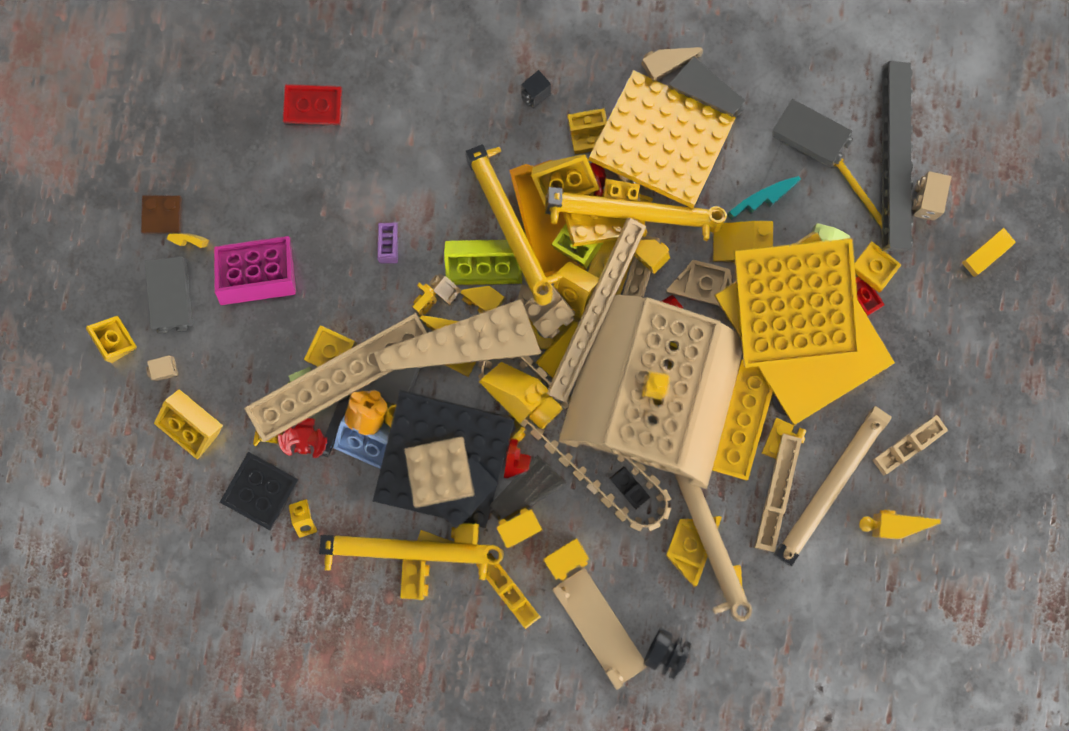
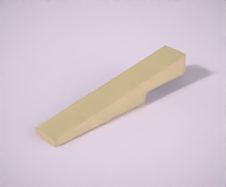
M782 434L754 548L775 552L802 438Z

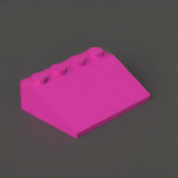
M289 236L214 247L215 293L220 305L296 295Z

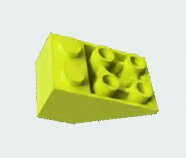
M566 224L552 243L555 250L586 269L603 244L596 243L573 247Z

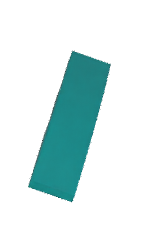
M799 176L761 189L730 210L727 216L733 220L745 209L752 214L764 202L771 207L791 190L801 178Z

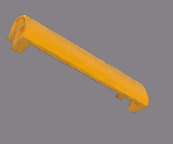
M524 164L509 170L527 239L545 276L548 277L556 274L569 261L587 270L554 249L552 243L566 224L564 212H559L556 224L551 223V214H545L544 203L531 176L532 169L535 166Z

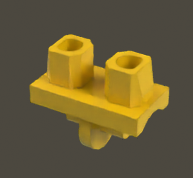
M605 179L603 197L638 201L640 184Z

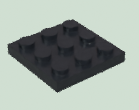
M248 452L219 503L271 531L299 479Z

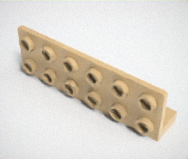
M585 568L552 588L616 690L621 688L624 682L647 668V666L643 665V657Z

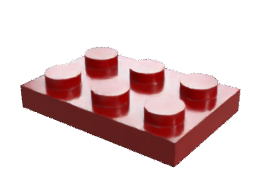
M285 85L283 122L289 124L341 125L342 87Z

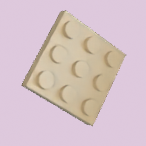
M463 437L405 449L415 507L474 495Z

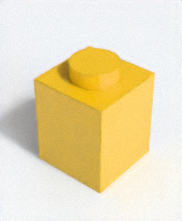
M649 372L644 378L642 396L660 400L667 395L669 375Z

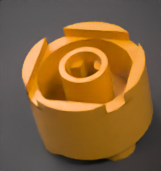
M376 390L353 392L344 417L346 425L351 430L353 428L358 430V433L362 435L377 433L383 425L387 412V403L381 397L380 392Z

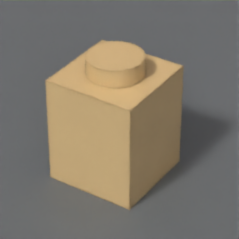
M170 355L147 361V375L154 381L179 376L175 359Z

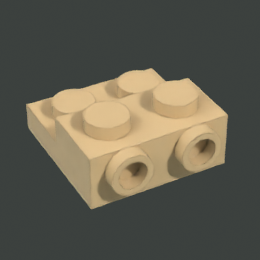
M553 285V297L549 304L544 306L538 305L531 298L523 305L527 316L544 338L548 336L553 338L559 333L558 328L562 324L565 326L570 324L574 320L573 315H575V311ZM540 291L539 294H540V295H545V294H547V292H546V291Z

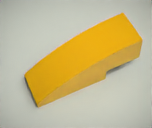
M1003 228L965 259L962 264L975 277L1016 242Z

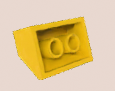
M180 389L164 401L154 422L158 428L197 460L217 438L223 427L217 419L213 418Z

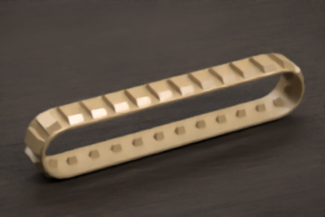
M529 356L517 357L522 361L519 365L522 369L528 367L536 374L535 378L539 381L542 380L550 387L551 383L546 379L548 374L540 367L535 369L532 366L534 361ZM489 360L480 361L478 364V368L482 369V373L478 375L480 380L485 376V368L490 369L492 366ZM570 395L568 396L566 403L563 402L561 404V406L564 409L569 407V403L571 400ZM529 416L520 423L522 426H529L532 429L530 434L538 442L543 439L546 442L544 447L552 455L555 452L561 457L558 461L566 468L570 465L575 470L572 474L579 481L584 478L589 483L586 488L594 495L598 492L603 497L600 501L607 508L613 506L617 510L614 514L622 522L628 520L630 528L641 531L643 527H647L649 531L661 527L660 521L662 519H668L671 511L667 502L671 500L667 489L662 490L658 486L660 481L653 474L648 476L644 473L646 468L640 462L634 463L631 459L622 456L617 458L620 462L626 460L633 467L631 473L635 476L637 474L642 475L648 481L645 485L648 489L654 487L659 492L656 498L658 502L663 501V508L658 507L656 513L660 517L656 521L653 517L648 518L649 524L642 525V519L638 517L634 521L627 516L629 510L626 507L620 509L612 501L615 496L612 493L606 496L599 489L601 483L598 480L591 482L584 475L587 470L583 466L578 469L571 462L573 456L570 453L564 456L556 448L559 443L556 440L550 442L542 435L545 429H536L529 422Z

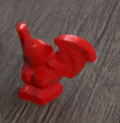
M307 418L298 423L294 429L291 427L284 431L282 435L278 434V444L282 452L288 456H292V445H296L294 452L299 454H311L310 446L314 448L312 457L317 458L322 455L326 448L327 437L324 439L319 428L316 431L314 430L315 419Z

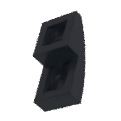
M625 466L609 478L635 509L639 508L650 498L648 493Z

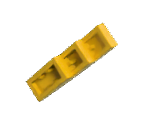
M492 553L488 555L491 560H497ZM500 563L495 565L487 564L485 578L522 626L527 629L541 618Z

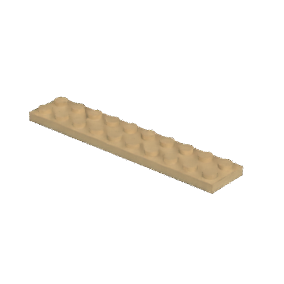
M415 313L245 407V410L262 441L266 442L392 372L393 370L380 371L374 352L421 336L427 332Z

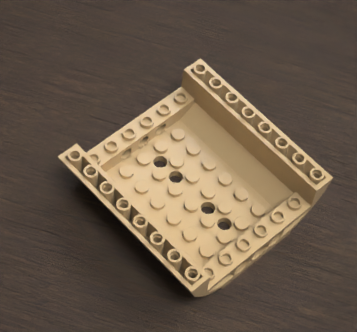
M615 295L576 379L558 442L578 447L582 443L688 477L689 484L707 489L743 355L742 340L738 333L722 324L721 321L651 298ZM668 343H676L677 351H671L668 348ZM664 360H669L672 363L673 367L671 370L663 367ZM649 372L669 375L667 395L661 399L662 406L660 407L653 404V398L642 396L644 378ZM650 415L655 416L657 419V424L654 426L650 425L647 421V417Z

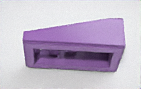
M378 223L377 258L380 264L398 263L397 223ZM393 230V233H383V231ZM383 238H393V240H383ZM383 246H393V248H383Z

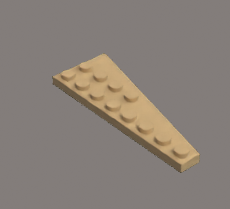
M520 299L376 351L374 354L380 371H391L539 355L541 352Z

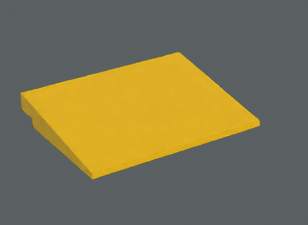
M811 232L798 242L792 244L822 240L817 232ZM735 281L714 296L741 339L737 282ZM858 300L861 355L758 366L793 425H796L895 363Z

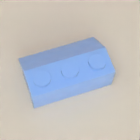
M343 417L333 448L381 469L390 427L388 424L383 423L377 433L362 435L354 428L351 430L346 425Z

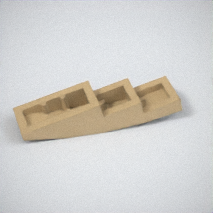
M936 415L872 461L883 476L887 475L897 466L906 462L946 433L948 429L938 415Z

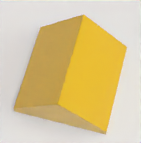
M118 316L86 327L87 332L107 362L114 363L137 348Z

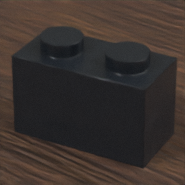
M540 70L536 71L521 84L522 100L526 105H531L535 108L551 95V83Z

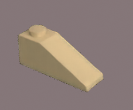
M701 47L664 49L656 52L650 51L643 56L644 59H642L641 65L653 81H658L688 64L693 57H700L703 50Z

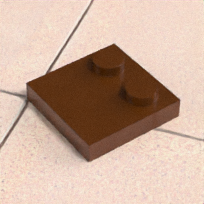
M142 195L141 233H181L182 197Z

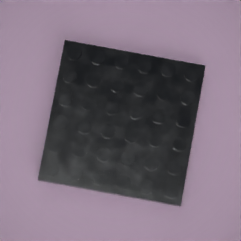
M400 390L373 502L446 519L431 504L420 507L414 506L405 449L463 437L467 459L472 455L498 481L515 419ZM497 486L463 523L479 524V527L486 528Z

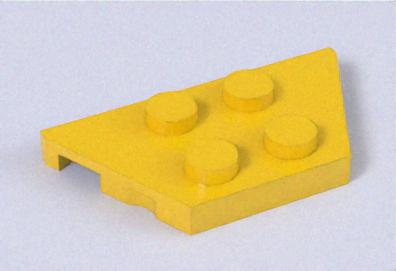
M721 516L713 517L717 529L722 519ZM680 519L666 557L692 586L697 587L708 555L693 519Z

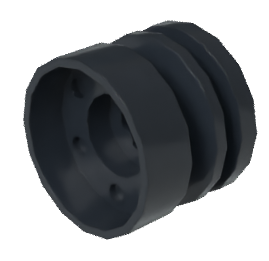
M660 628L648 649L643 665L656 670L660 664H663L662 674L666 675L671 668L669 678L674 680L687 662L691 642L686 640L682 647H680L682 638L678 637L673 644L671 643L673 634Z

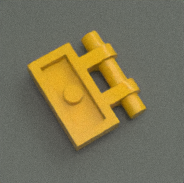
M775 418L761 454L776 460L782 434L802 438L801 443L803 444L807 430L799 428L797 434L792 433L793 424Z

